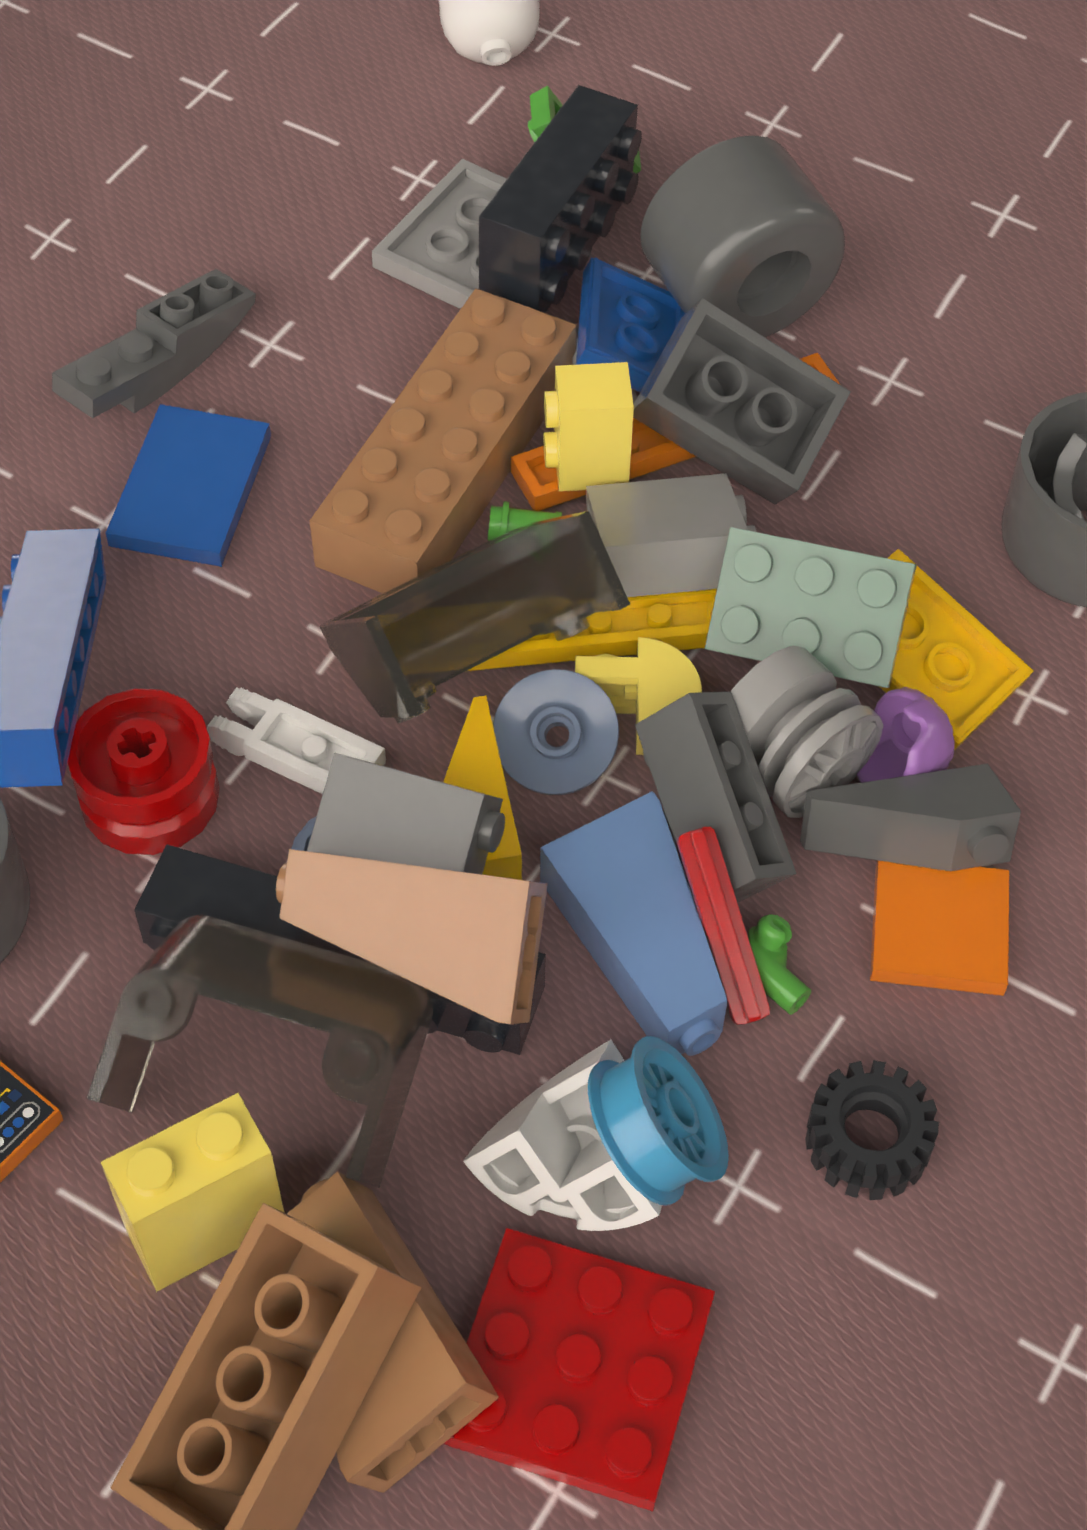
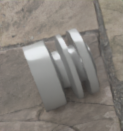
M794 645L774 652L755 665L735 685L731 693L768 796L773 797L772 799L776 806L787 817L800 818L804 816L808 790L848 785L856 777L877 747L884 725L880 716L869 706L861 705L858 696L853 691L842 688L836 689L837 682L833 673L806 648Z

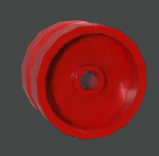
M133 688L104 697L86 709L76 722L67 763L86 827L102 844L125 854L156 855L163 852L166 844L180 848L203 832L216 812L220 787L213 762L211 741L203 716L186 699L161 689Z

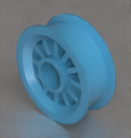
M646 1036L636 1042L631 1057L623 1062L618 1063L612 1060H604L594 1065L588 1078V1099L596 1129L616 1167L641 1195L656 1204L671 1205L681 1198L687 1183L695 1179L704 1182H715L724 1176L728 1167L729 1152L720 1115L713 1099L696 1071L673 1046L658 1037Z

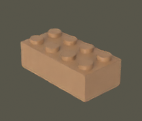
M263 1203L110 1488L171 1530H296L421 1287L314 1227Z

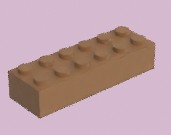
M475 288L310 519L315 566L420 608L510 472L511 456L524 451L545 419L544 391H555V366L573 365L572 358L576 352L577 325Z

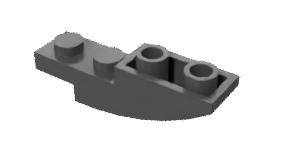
M214 269L137 309L136 329L52 372V391L91 418H95L118 404L136 413L160 398L198 368L225 341L255 304L256 293L233 280L230 276Z

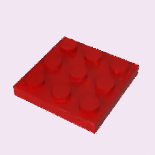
M506 1228L466 1343L499 1398L443 1444L654 1511L713 1305L715 1291Z

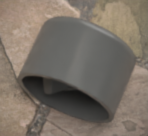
M741 136L719 142L699 152L681 165L663 183L650 202L642 222L640 235L641 247L646 259L685 314L703 298L763 337H768L786 328L803 316L820 300L834 281L841 267L845 251L844 229L836 213L789 152L777 141L763 136Z
M1087 392L1074 394L1055 401L1040 411L1028 425L1020 446L1001 522L1002 539L1005 549L1020 573L1031 584L1049 596L1087 608V522L1081 511L1087 510Z

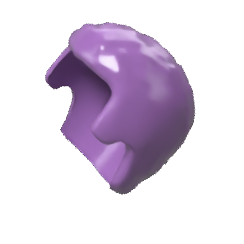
M903 687L885 693L877 701L874 712L880 716L884 725L881 738L868 762L857 773L859 781L862 783L947 770L954 756L955 741L953 727L943 709L938 706L934 699L917 689Z

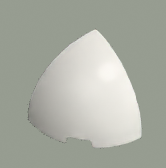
M612 1040L607 1041L566 1067L521 1101L483 1136L463 1162L488 1190L518 1211L533 1216L538 1210H543L558 1216L572 1218L577 1221L576 1228L578 1230L608 1231L627 1228L659 1216L662 1205L656 1204L641 1195L616 1167L599 1136L590 1110L588 1078L594 1065L604 1060H612L618 1063L624 1061Z

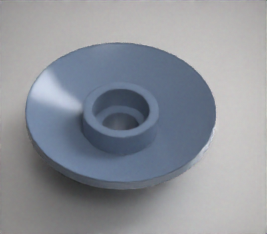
M545 670L529 675L516 683L501 700L493 721L502 767L518 784L533 792L546 795L570 794L591 785L602 776L611 764L619 741L618 718L610 698L594 681L584 675L568 670ZM556 726L565 727L569 731L568 741L560 747H553L546 741L548 731Z

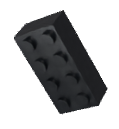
M581 85L576 87L479 215L480 290L546 313L551 304L558 305L566 292L570 277L575 270L581 271L584 269L594 243L599 236L606 237L618 209L622 204L628 205L635 195L639 176L633 172L634 158L638 153L642 139L641 130L636 129L637 104Z

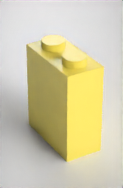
M239 1093L101 1161L126 1232L156 1291L237 1250L263 1203L284 1213L272 1153Z

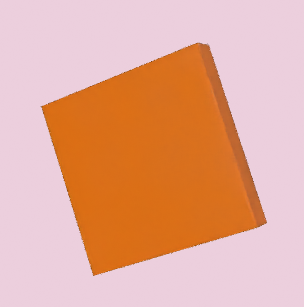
M877 860L870 981L1004 996L1008 986L1009 870L974 867L945 871Z

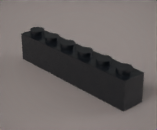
M166 844L134 909L143 943L161 955L170 958H180L185 955L209 962L215 969L230 976L241 977L249 974L272 981L278 988L290 994L306 995L310 992L336 1000L340 1006L354 1013L370 1014L373 1011L400 1019L404 1025L421 1033L440 1031L464 1038L474 1048L490 1053L504 1050L520 1055L545 988L546 954L539 952L529 1023L505 1024L495 1022L280 919L281 903L278 902L276 897L278 876Z

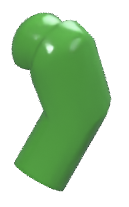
M765 915L759 919L757 926L749 930L747 935L766 995L789 1015H792L803 1006L812 990L786 968V943L792 938V929L789 923L778 915Z

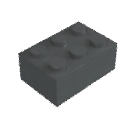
M701 298L680 319L633 404V418L722 473H727V476L775 505L799 490L851 391Z

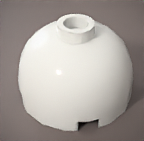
M439 0L440 20L446 38L458 54L475 62L492 66L506 63L530 45L538 30L539 0Z

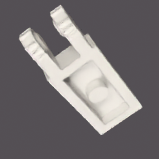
M236 687L226 704H228L232 713L243 721H248L255 728L252 730L233 720L229 721L226 717H221V715L219 717L215 715L207 727L211 741L222 749L225 748L236 756L245 755V758L321 794L324 792L334 753L383 766L386 763L384 747L276 698L275 701H272L257 693H251L248 689L245 690L242 687L240 689Z

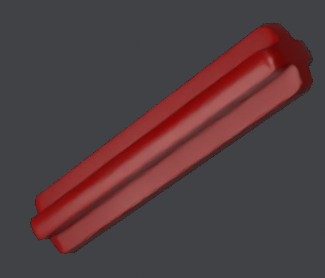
M701 827L685 832L677 837V845L701 923L727 997V1006L731 1019L736 1025L756 1022L770 1014V1006L716 832L712 827Z

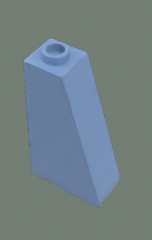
M651 791L540 847V882L548 883V894L646 1036L658 1037L673 1046L680 1054L686 1053L688 1056L697 1055L712 1046L723 1031L727 997L660 800L654 792Z

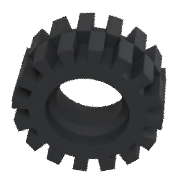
M873 1060L870 1073H864L862 1062L858 1061L849 1063L846 1076L843 1075L839 1068L829 1074L827 1085L825 1086L821 1083L816 1091L807 1122L806 1149H813L810 1161L815 1170L817 1171L825 1166L827 1172L824 1181L833 1188H835L840 1179L848 1182L845 1195L854 1198L858 1197L860 1187L869 1188V1200H882L886 1188H890L893 1197L905 1192L908 1181L915 1185L921 1178L925 1166L927 1167L939 1132V1121H934L937 1112L934 1099L923 1102L927 1088L920 1080H917L910 1088L905 1085L909 1072L897 1066L893 1077L884 1075L886 1062ZM858 1110L879 1112L894 1122L898 1131V1140L893 1146L882 1151L862 1148L848 1137L845 1130V1120Z

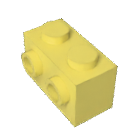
M628 362L555 366V391H544L546 428H554V432H544L543 439L545 467L556 468L558 490H586V486L629 482L634 405Z

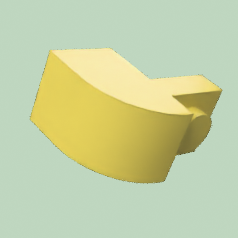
M638 637L637 657H618L611 654H601L597 656H576L575 672L591 679L603 689L610 698L616 714H636V724L688 693L702 692L699 674L689 658L675 647L659 640ZM636 731V755H643V748Z

